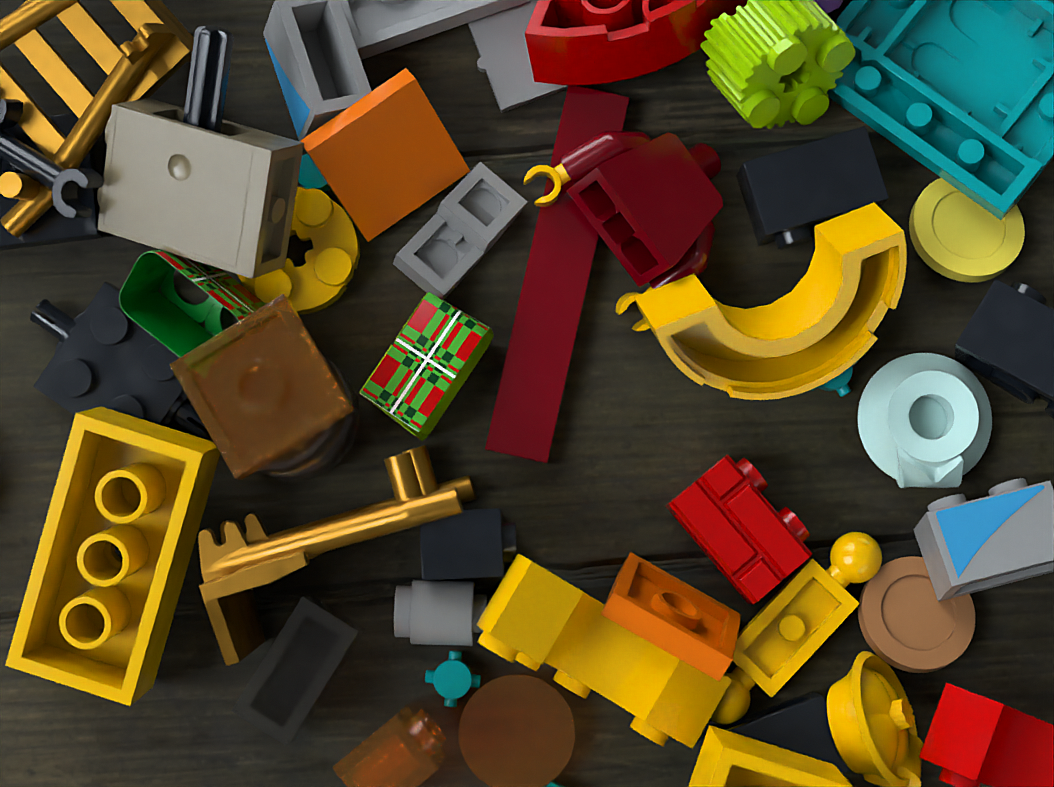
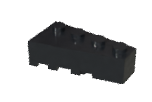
M995 279L955 344V360L1024 403L1033 404L1038 396L1048 403L1045 411L1054 419V310L1045 305L1047 302L1046 298L1035 289L1019 282H1013L1011 286H1008Z

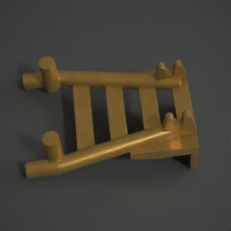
M26 0L18 9L0 20V51L14 43L79 118L66 138L0 61V100L18 99L23 102V114L18 125L47 158L65 169H78L106 128V124L111 116L112 104L149 98L186 62H191L194 38L161 0H110L138 32L132 42L126 41L120 47L80 0ZM57 16L105 71L108 77L96 95L39 31V26ZM5 172L0 176V194L4 197L20 199L0 219V222L9 233L15 237H20L54 204L52 191L25 174Z
M423 445L403 451L400 455L384 459L395 495L393 498L270 535L267 533L259 515L251 513L245 517L247 528L245 535L239 523L231 520L222 522L220 526L222 545L216 541L215 534L211 529L200 531L198 540L201 573L204 583L199 585L226 666L240 662L265 642L252 588L273 582L309 564L308 560L326 551L463 513L462 503L476 499L470 475L437 484L427 447Z

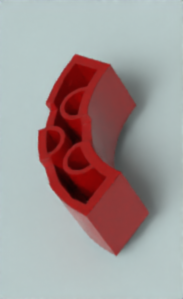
M538 0L525 31L534 82L572 86L591 85L631 79L657 71L701 49V43L707 40L704 36L705 31L713 27L710 23L711 20L719 18L724 12L727 15L734 16L736 14V7L739 5L744 7L747 5V0Z
M946 683L919 758L941 766L942 770L938 779L955 787H980L981 783L991 787H1054V725L1005 704Z

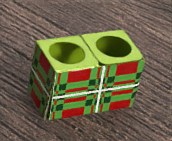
M428 292L422 298L397 335L394 344L389 347L359 393L423 442L434 429L487 350L494 333L490 327Z

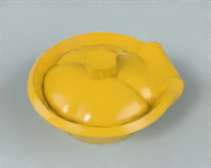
M862 651L857 655L849 673L834 683L828 691L827 716L836 748L845 764L853 772L863 774L864 779L870 783L881 787H921L922 758H919L924 743L917 737L912 706L909 704L905 691L892 668L874 653Z

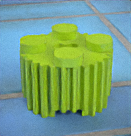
M747 0V5L744 7L740 5L736 7V14L734 16L727 15L724 12L719 18L712 19L710 23L713 27L705 31L704 36L707 40L700 45L710 57L706 61V66L709 68L707 74L710 76L711 81L745 121L753 128L760 129L764 126L772 129L775 124L778 127H783L786 121L793 123L795 120L801 125H808L821 117L829 106L827 91L837 86L835 80L843 76L844 73L841 70L849 65L856 53L852 42L848 39L845 32L814 0Z

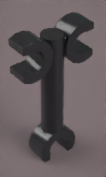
M1 99L0 173L2 170V160L51 190L54 206L60 214L69 218L90 217L93 210L79 201L77 195L78 186L102 188L104 179L93 169H65L4 131L3 129L12 128L20 121L23 114V102L18 99Z

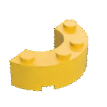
M874 202L815 225V251L807 273L791 292L768 305L749 309L723 305L710 296L695 274L683 277L634 298L642 316L668 357L678 369L702 386L705 383L711 387L727 391L732 398L745 400H771L794 396L823 385L842 374L855 364L877 341L878 338L874 335V331L884 318L888 308L896 309L902 293L907 264L904 230Z
M518 553L477 622V626L483 630L477 642L512 663L516 660L536 672L543 663L558 669L553 677L555 682L584 699L587 698L592 689L635 716L629 727L660 746L664 747L670 736L693 749L732 680L723 675L719 682L601 615L604 608L603 603Z

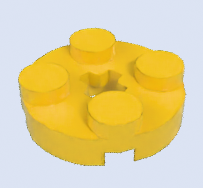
M297 187L290 236L297 235L301 241L311 239L313 242V249L305 253L306 263L295 267L290 259H286L285 267L253 279L237 275L243 286L269 307L290 314H308L328 307L341 297L347 289L346 285L353 277L354 270L357 269L360 258V245L355 227L348 214L340 205L330 199L322 190Z

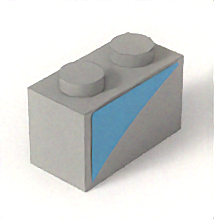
M340 0L274 1L263 35L300 141L372 91Z
M1014 479L992 487L988 491L990 496L967 501L964 494H956L936 500L927 506L929 511L924 514L913 530L938 602L1054 572V489L1050 480L1028 486L1026 479Z

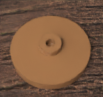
M901 557L880 567L878 573L866 582L860 594L858 619L862 634L876 655L895 668L912 673H928L939 670L961 656L971 642L975 630V609L970 594L938 602L923 557Z

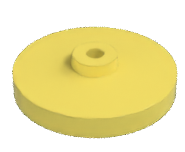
M942 178L933 181L921 192L913 205L909 217L910 237L919 256L933 270L956 281L973 283L997 277L1012 264L1021 251L1024 242V222L1017 204L1000 220Z

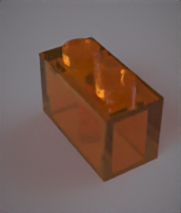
M405 705L346 753L332 768L347 787H417L440 768L446 756L441 749L446 737L423 709L414 715Z

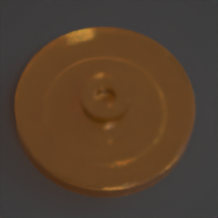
M508 674L488 681L471 696L460 719L459 743L463 757L472 772L491 787H543L562 772L573 751L575 725L566 700L551 684L535 676Z

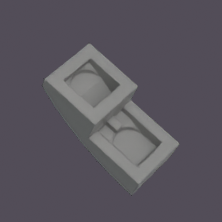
M479 162L440 202L437 213L396 254L393 265L426 293L430 292L445 300L525 208L528 201L483 163Z

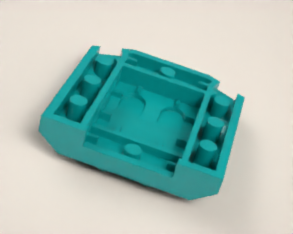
M852 0L837 18L836 24L852 42L856 53L849 65L841 70L844 73L843 76L835 80L837 86L827 91L828 97L995 217L1002 220L1054 158V0Z

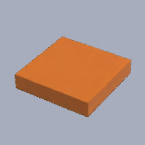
M407 68L299 141L304 143L303 148L367 242L470 172L469 167L416 78Z
M632 552L629 553L619 570L601 612V615L719 682L733 660L742 615Z

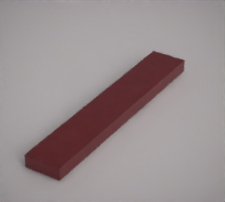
M568 85L550 167L554 168L561 164L560 157L597 134L604 131H622L630 97L576 85ZM548 177L543 196L549 195L555 187L553 181ZM572 180L561 185L560 195L552 205L540 207L485 446L486 451L547 464L599 236V233L566 191L575 184Z

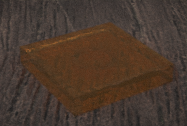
M284 294L169 364L233 476L239 480L249 476L355 410L290 300Z

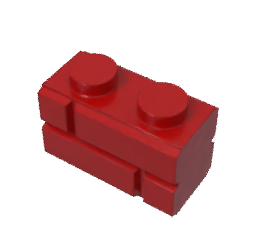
M727 454L679 493L665 507L747 604H755L812 555V552L803 543L811 535L804 524L789 508L785 506L777 512L766 500L761 492L768 487V484L759 471L746 458L743 457L735 463Z

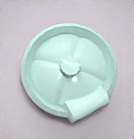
M913 353L890 361L880 368L869 380L859 402L858 430L863 446L872 461L882 471L896 479L900 488L959 487L962 476L976 465L987 448L992 430V412L983 386L965 366L943 355Z

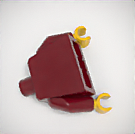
M604 131L560 157L562 163L552 168L548 165H537L527 172L524 178V185L532 182L533 179L539 176H546L554 183L555 187L549 195L542 196L534 202V205L539 207L552 205L560 195L561 185L570 180L575 183L566 191L637 286L640 288L649 282L651 286L644 293L691 274H695L698 277L706 269L716 231L712 219L723 207L722 196L710 181L721 171L720 158L712 147L707 144L698 143L687 150L677 135L669 132L651 139L644 132ZM629 292L620 297L616 304V314L620 315L627 310L628 306L635 301L634 297L642 293ZM644 317L632 327L635 331H644L650 328Z

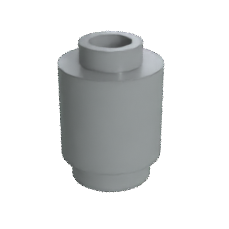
M413 579L412 586H396L395 637L410 638L411 644L473 646L474 633H483V630L477 626V622L487 607V594H475L474 581Z

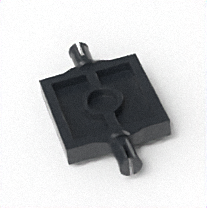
M104 282L87 309L74 319L51 304L48 299H43L36 306L42 312L33 311L30 321L38 324L59 339L54 357L34 384V387L73 415L102 406L165 427H169L176 422L194 436L206 440L212 436L213 433L208 430H216L219 420L214 419L190 402L195 381L200 374L123 312L119 303V293L121 290L115 285Z

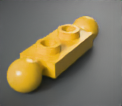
M850 532L839 537L832 546L830 553L831 566L826 571L813 558L808 559L741 630L737 636L732 660L736 667L731 673H724L732 681L712 714L711 721L719 724H732L744 717L750 706V690L755 684L772 698L860 603L845 588L850 583H863L870 580L878 573L882 564L881 549L871 536L862 532Z

